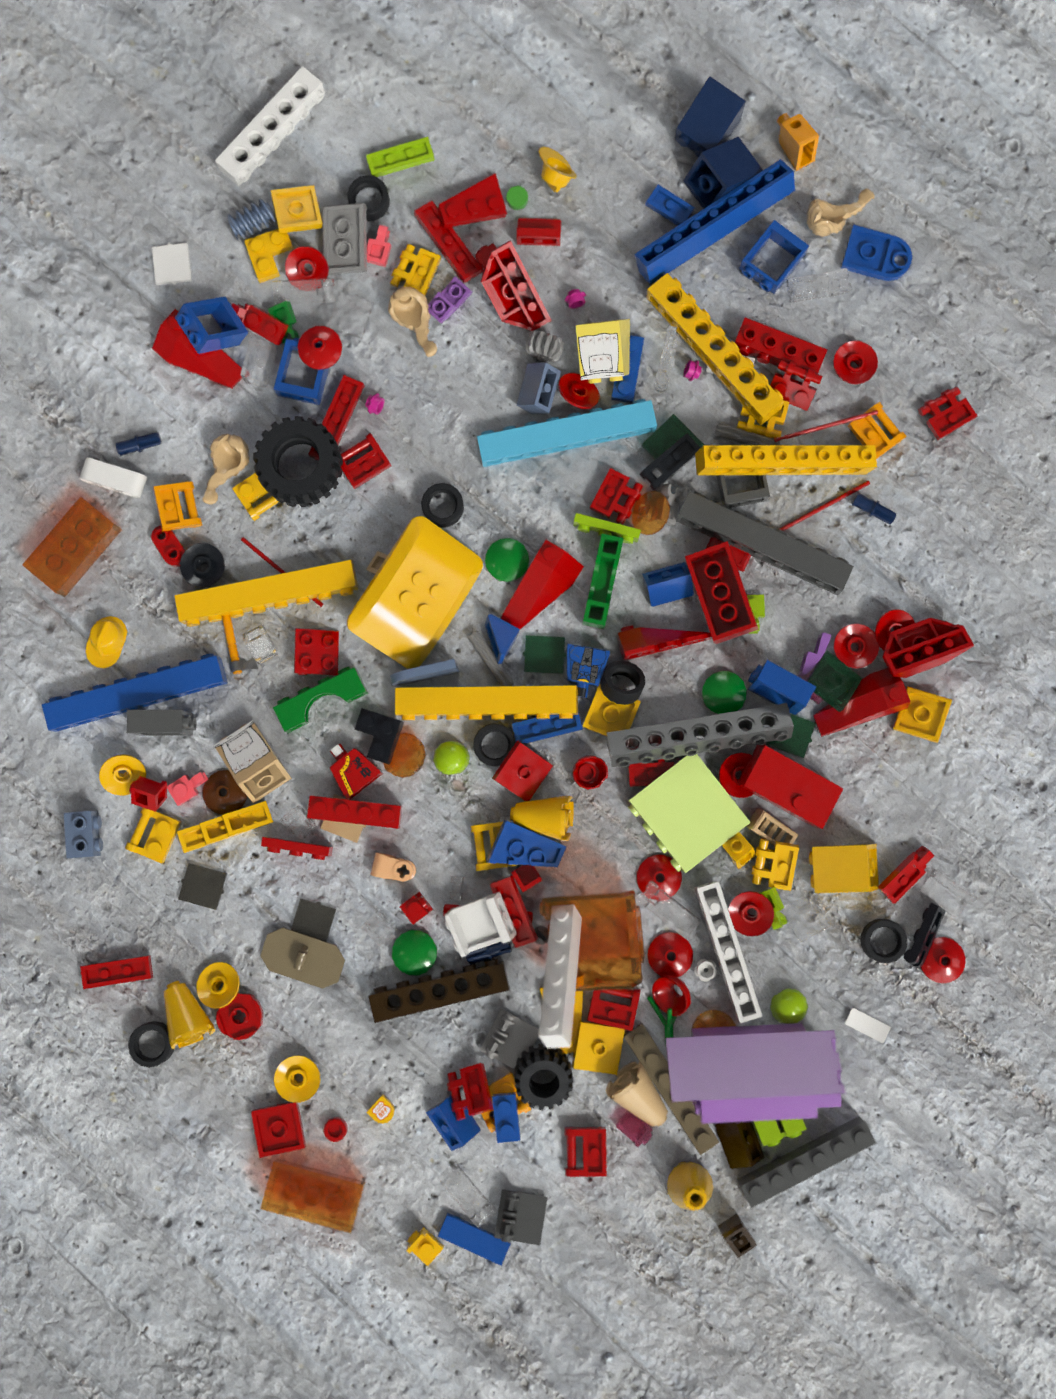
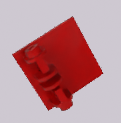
M295 628L294 673H298V675L337 676L339 631Z

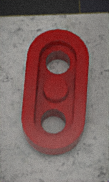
M161 525L157 526L151 534L152 542L166 563L173 567H179L181 557L186 551L173 530L162 531ZM165 533V538L160 540L159 535ZM173 551H177V556L175 558H171V553Z

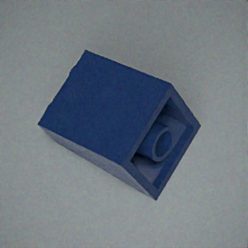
M709 76L678 125L675 139L679 145L689 148L699 157L702 152L727 141L741 121L746 101Z
M738 136L702 152L683 182L704 209L763 171V169Z

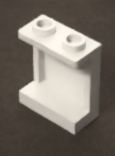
M500 892L452 908L445 914V925L451 931L454 938V947L461 957L501 941L506 943L517 935Z

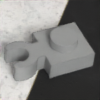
M663 484L661 488L663 497L657 500L654 520L668 526H674L679 506L675 502V498L679 494V488L671 487V484Z

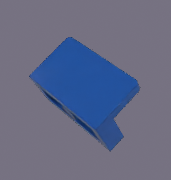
M685 562L642 574L652 607L694 595L691 574Z
M450 1095L443 1102L430 1108L426 1114L450 1150L454 1151L467 1144L481 1129L474 1118L469 1115L467 1108L464 1109L465 1119L456 1120L455 1112H452L451 1104L453 1101Z

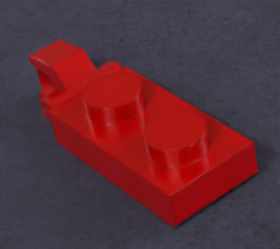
M232 303L231 306L246 328L275 345L281 346L289 327L288 324L255 305L246 303L245 306Z
M921 846L915 852L908 855L878 886L879 890L890 902L896 903L926 873V864L934 857V854L926 847Z

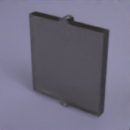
M189 863L185 877L181 880L183 884L178 900L217 910L221 894L224 893L223 887L227 873Z
M301 898L291 930L327 942L337 909L322 905L319 901L315 903Z

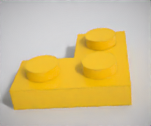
M278 229L244 240L259 283L279 277L280 274L273 256L293 250L288 233L279 234Z

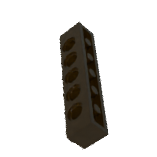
M497 958L492 961H485V966L477 968L476 964L462 967L463 971L454 973L453 969L440 972L441 976L436 978L426 975L419 977L418 982L410 984L409 980L395 983L396 987L387 989L386 985L374 988V993L368 996L374 1023L509 991L510 985L504 961L499 962ZM480 973H487L490 976V982L486 985L480 984L477 976ZM457 979H465L468 987L465 990H459L455 985ZM435 984H442L445 987V994L436 995L433 991V986ZM419 989L423 993V999L420 1001L414 1000L411 997V991ZM393 994L399 996L400 1005L392 1006L389 1003V996Z

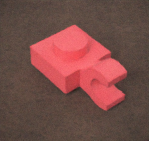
M379 225L376 240L369 238L367 263L386 267L392 247L390 243H387L390 235L387 226Z
M199 772L191 779L188 775H184L168 785L167 789L177 806H181L199 794L196 788L205 783L208 777L205 772Z

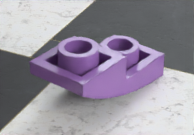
M455 276L441 293L438 292L428 304L429 313L442 324L473 292Z

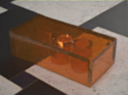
M80 496L22 565L55 593L65 597L122 529Z
M276 1159L273 1161L260 1209L352 1233L366 1182Z

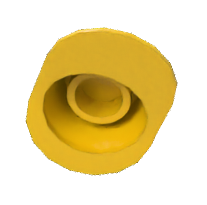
M541 147L538 152L543 161L541 177L554 192L565 188L571 179L577 178L576 173L560 153L548 147Z
M107 616L101 618L93 625L86 645L87 659L97 668H108L117 662L127 637V628L123 621L117 617Z

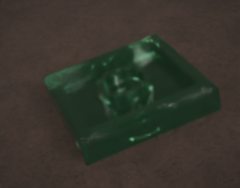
M673 414L642 443V447L656 460L686 433L690 435L700 448L704 444Z
M827 650L806 681L816 686L814 693L838 712H841L863 678Z

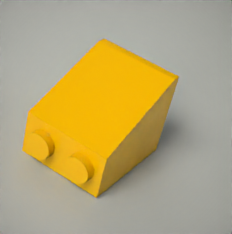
M877 844L812 847V851L809 852L810 865H813V874H811L810 881L815 893L871 892L879 890Z

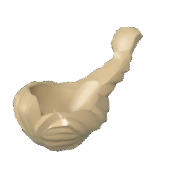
M864 189L859 194V200L856 203L841 206L832 205L825 200L814 199L809 204L806 212V223L815 235L824 237L832 233L837 234L839 231H842L846 219L861 212L865 205L875 198L874 193L869 189Z
M400 287L390 296L388 312L399 325L414 330L417 342L423 348L427 357L434 356L437 352V345L433 341H428L427 337L429 333L428 322L430 320L427 299L424 294L413 287Z
M222 434L214 439L210 446V456L215 471L214 475L207 482L206 492L202 498L206 504L212 505L218 500L216 488L224 484L232 476H237L249 463L248 445L241 437L235 434Z

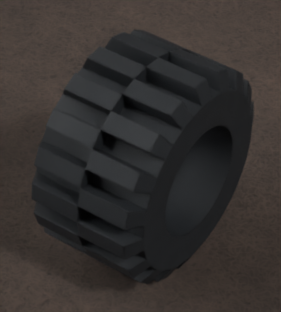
M538 1044V1048H534V1046L529 1047V1052L524 1050L521 1053V1058L517 1059L516 1066L514 1067L515 1088L518 1096H521L522 1102L525 1104L529 1102V1107L533 1109L535 1106H538L539 1110H544V1107H548L550 1110L554 1109L553 1105L555 1104L558 1106L563 1104L562 1099H568L569 1092H572L573 1074L571 1063L568 1061L566 1054L562 1055L561 1049L556 1048L554 1050L553 1048L543 1047V1044ZM542 1069L553 1071L556 1074V1077L546 1084H539L531 1079L535 1072Z

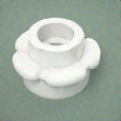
M699 960L694 969L695 975L704 982L714 979L717 975L716 964L712 960Z

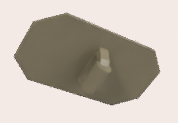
M280 928L267 934L260 955L269 971L322 989L339 981L345 959L337 945L286 928Z

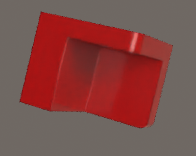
M522 865L511 872L522 892L543 880L535 866Z

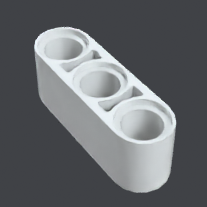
M86 457L79 479L95 486L140 499L147 477L128 469Z

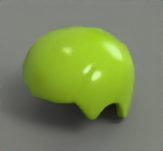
M457 741L441 743L434 751L433 756L436 769L446 775L462 773L469 765L470 760L467 747Z
M784 989L772 997L770 1010L772 1016L779 1023L795 1024L805 1018L808 1004L806 997L800 991Z

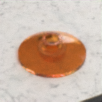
M648 491L641 495L634 504L632 523L636 529L641 530V534L653 535L665 526L670 514V505L666 496L658 491Z

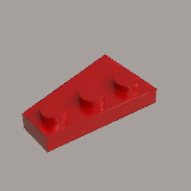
M496 173L443 201L438 206L443 228L505 218L507 215Z

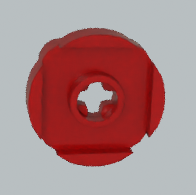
M237 993L231 1003L219 1008L217 1011V1026L225 1036L227 1035L235 1040L247 1039L254 1035L262 1026L263 1008L252 994ZM237 1010L245 1013L244 1022H240L239 1019L235 1020L234 1016L237 1014Z

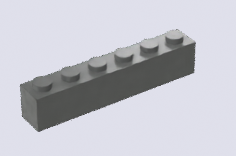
M858 1116L737 1179L749 1205L753 1208L876 1144V1141L866 1122Z

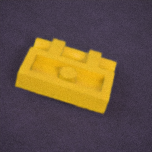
M407 244L405 250L399 256L400 262L397 268H394L392 272L393 278L390 284L398 287L400 281H406L403 287H413L426 295L441 261V256L423 248H420L418 255L413 254L415 247ZM408 263L413 264L410 273L405 272Z
M754 394V396L758 399H763L765 397L763 395ZM784 401L782 409L767 420V427L755 425L754 417L742 405L740 415L748 417V421H738L737 428L769 438L781 437L782 431L774 429V425L784 424L789 402Z
M760 839L759 846L755 850L757 857L751 872L753 875L752 883L760 885L762 877L769 878L768 887L791 891L799 845L776 841L774 850L768 849L769 840ZM766 858L772 859L770 869L764 868Z

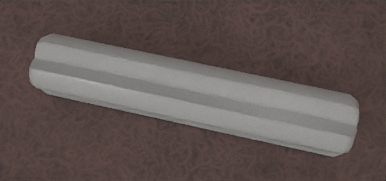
M718 423L715 429V436L742 444L780 445V441L774 442L773 438Z
M478 631L471 633L468 636L470 642L500 685L513 686V680L503 666L497 663L494 653Z

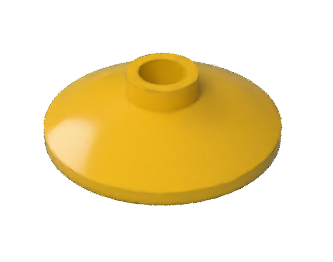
M126 754L116 755L107 759L99 771V780L103 788L114 795L120 796L130 795V785L140 776L146 778V770L143 763L136 757ZM119 770H126L125 773H120V772H118V771H119Z
M224 962L210 964L201 972L197 980L196 991L199 1000L205 1006L215 1009L228 1005L235 998L239 990V976L235 968L230 964ZM223 983V988L220 990L219 986Z
M295 1055L288 1057L279 1064L275 1071V1088L279 1095L289 1102L300 1103L307 1101L314 1096L319 1088V1069L311 1059L305 1056ZM301 1074L303 1080L300 1082L295 1079V1075Z

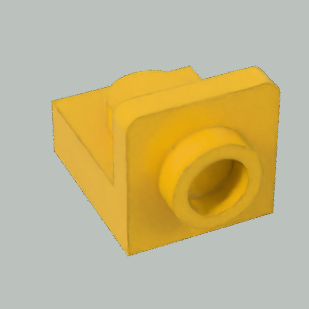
M740 832L722 845L738 870L756 856L754 848Z
M424 1227L419 1232L415 1230L407 1239L409 1244L406 1251L409 1254L413 1252L427 1266L444 1249V1245Z

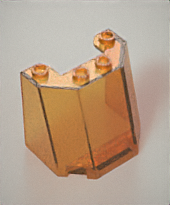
M634 890L542 898L539 910L540 915L544 916L546 921L551 920L552 906L574 904L582 917L575 991L631 989L642 983L641 963H644L645 959L641 910L639 906H636ZM548 924V935L550 930V924Z

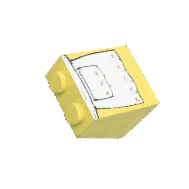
M630 319L576 325L581 380L588 379V384L599 383L601 378L608 377L610 381H621L623 376L629 375Z

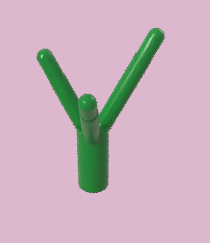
M648 996V1001L664 1025L666 1046V1038H674L673 1025L677 1016H672V1009L668 1008L666 1021L653 998Z

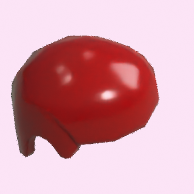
M594 755L583 756L573 766V780L579 787L587 790L598 788L608 778V766L599 757Z

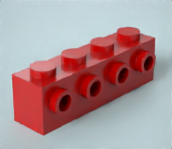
M746 317L735 340L739 352L743 356L750 355L757 358V361L760 363H770L777 366V368L781 360L788 363L792 361L797 363L796 366L806 370L809 368L815 370L816 374L819 373L828 350Z

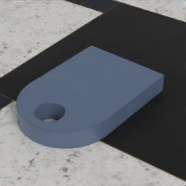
M455 659L396 672L390 675L392 686H398L460 672Z

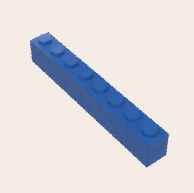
M780 159L635 253L638 272L650 285L659 280L665 274L679 267L794 192V171Z
M213 653L201 656V660L181 661L177 667L163 666L152 674L142 672L136 674L134 679L127 680V678L114 680L113 685L106 686L105 684L93 686L92 690L88 692L78 690L71 692L70 697L62 698V696L50 698L48 699L49 703L42 704L48 731L58 732L127 712V710L140 709L228 684L222 658L217 655L214 656Z

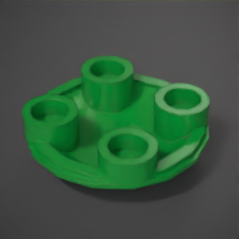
M511 538L499 539L492 543L487 550L485 557L486 568L497 581H515L528 570V551L518 540Z
M730 671L713 673L706 679L702 687L704 705L716 714L738 711L743 707L746 700L747 689L744 681Z
M409 930L402 933L395 940L392 947V959L395 966L407 975L419 976L426 973L434 965L437 958V946L434 940L427 933L420 930Z

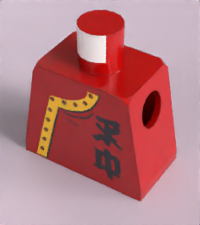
M340 743L330 750V753L337 760L330 767V770L347 800H351L384 774L356 748L347 752Z

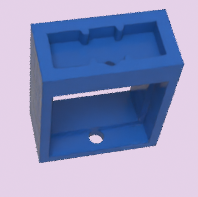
M774 220L744 257L739 269L745 277L758 282L764 291L775 294L806 255L809 245ZM769 239L795 257L776 281L751 263Z
M225 296L185 303L175 317L198 354L239 346L248 334V330ZM212 314L223 332L209 335L198 319V316Z
M293 338V340L286 339L274 385L275 393L280 397L320 405L329 368L318 370L313 389L284 383L292 350L298 351L299 338ZM316 343L315 347L320 348L323 344Z
M769 660L763 665L759 664L748 679V682L751 683L748 687L749 691L775 705L787 703L789 712L793 715H796L806 707L816 688L813 684Z

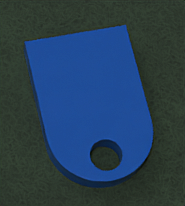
M853 225L840 269L883 281H894L901 278L909 269L912 262V251L909 245L897 236ZM902 257L905 260V265H897L894 258Z

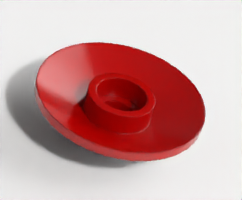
M301 246L294 249L288 255L285 262V272L289 281L298 289L314 291L322 287L329 275V266L326 258L319 250L309 246ZM305 264H311L312 270H307Z
M314 326L306 330L300 337L298 353L303 363L308 367L323 370L332 367L340 359L342 342L339 335L333 329L326 326ZM317 342L323 343L320 348H316L315 344Z
M849 341L840 346L836 351L833 366L838 377L844 382L855 385L862 384L874 376L878 367V358L874 349L867 343ZM855 362L857 368H852L850 363Z
M567 373L559 380V391L562 397L571 405L581 409H590L598 403L600 395L594 383L588 384V379L581 380L580 374Z
M898 609L884 613L879 618L875 627V639L878 646L884 651L891 628L895 631L914 624L913 617L906 611Z
M862 624L845 626L837 633L834 639L833 647L837 659L849 668L858 669L870 665L876 659L879 652L874 631ZM852 643L858 645L857 651L851 649Z
M735 753L727 757L721 764L719 781L729 795L736 798H747L753 795L751 792L736 785L739 781L736 778V772L741 771L743 773L752 755Z
M653 855L646 858L640 864L637 871V884L644 895L654 900H665L677 893L681 886L682 873L681 870L678 872L670 863L672 858L665 855ZM659 873L664 875L662 882L656 880V875Z
M746 891L738 894L733 898L728 908L734 929L743 935L759 936L767 932L772 926L774 920L773 906L764 895L758 892ZM750 908L755 909V910H756V914H755V915L749 914L748 909H750Z
M674 932L660 934L653 939L648 948V962L653 971L661 977L664 975L680 977L692 965V947L688 940L680 934ZM669 952L675 953V958L673 960L667 959V954Z
M936 937L921 969L932 981L938 983L952 982L962 974L965 968L966 958L964 951L956 941L947 937ZM943 957L948 958V963L946 965H943L941 963V959Z

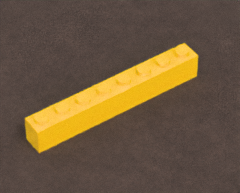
M351 560L178 594L174 595L179 622L184 625L186 624L187 627L200 625V621H221L224 615L238 618L244 616L245 612L262 613L266 611V608L270 607L283 609L288 607L289 603L296 602L297 605L307 604L313 598L327 600L332 598V595L339 593L341 596L353 594V591L359 590L354 563Z
M570 685L395 688V715L402 717V720L405 721L415 720V716H424V720H437V716H446V720H460V716H469V720H482V716H491L493 720H503L505 715H514V719H527V715H536V719H550V715H559V719H573V715H578V687Z

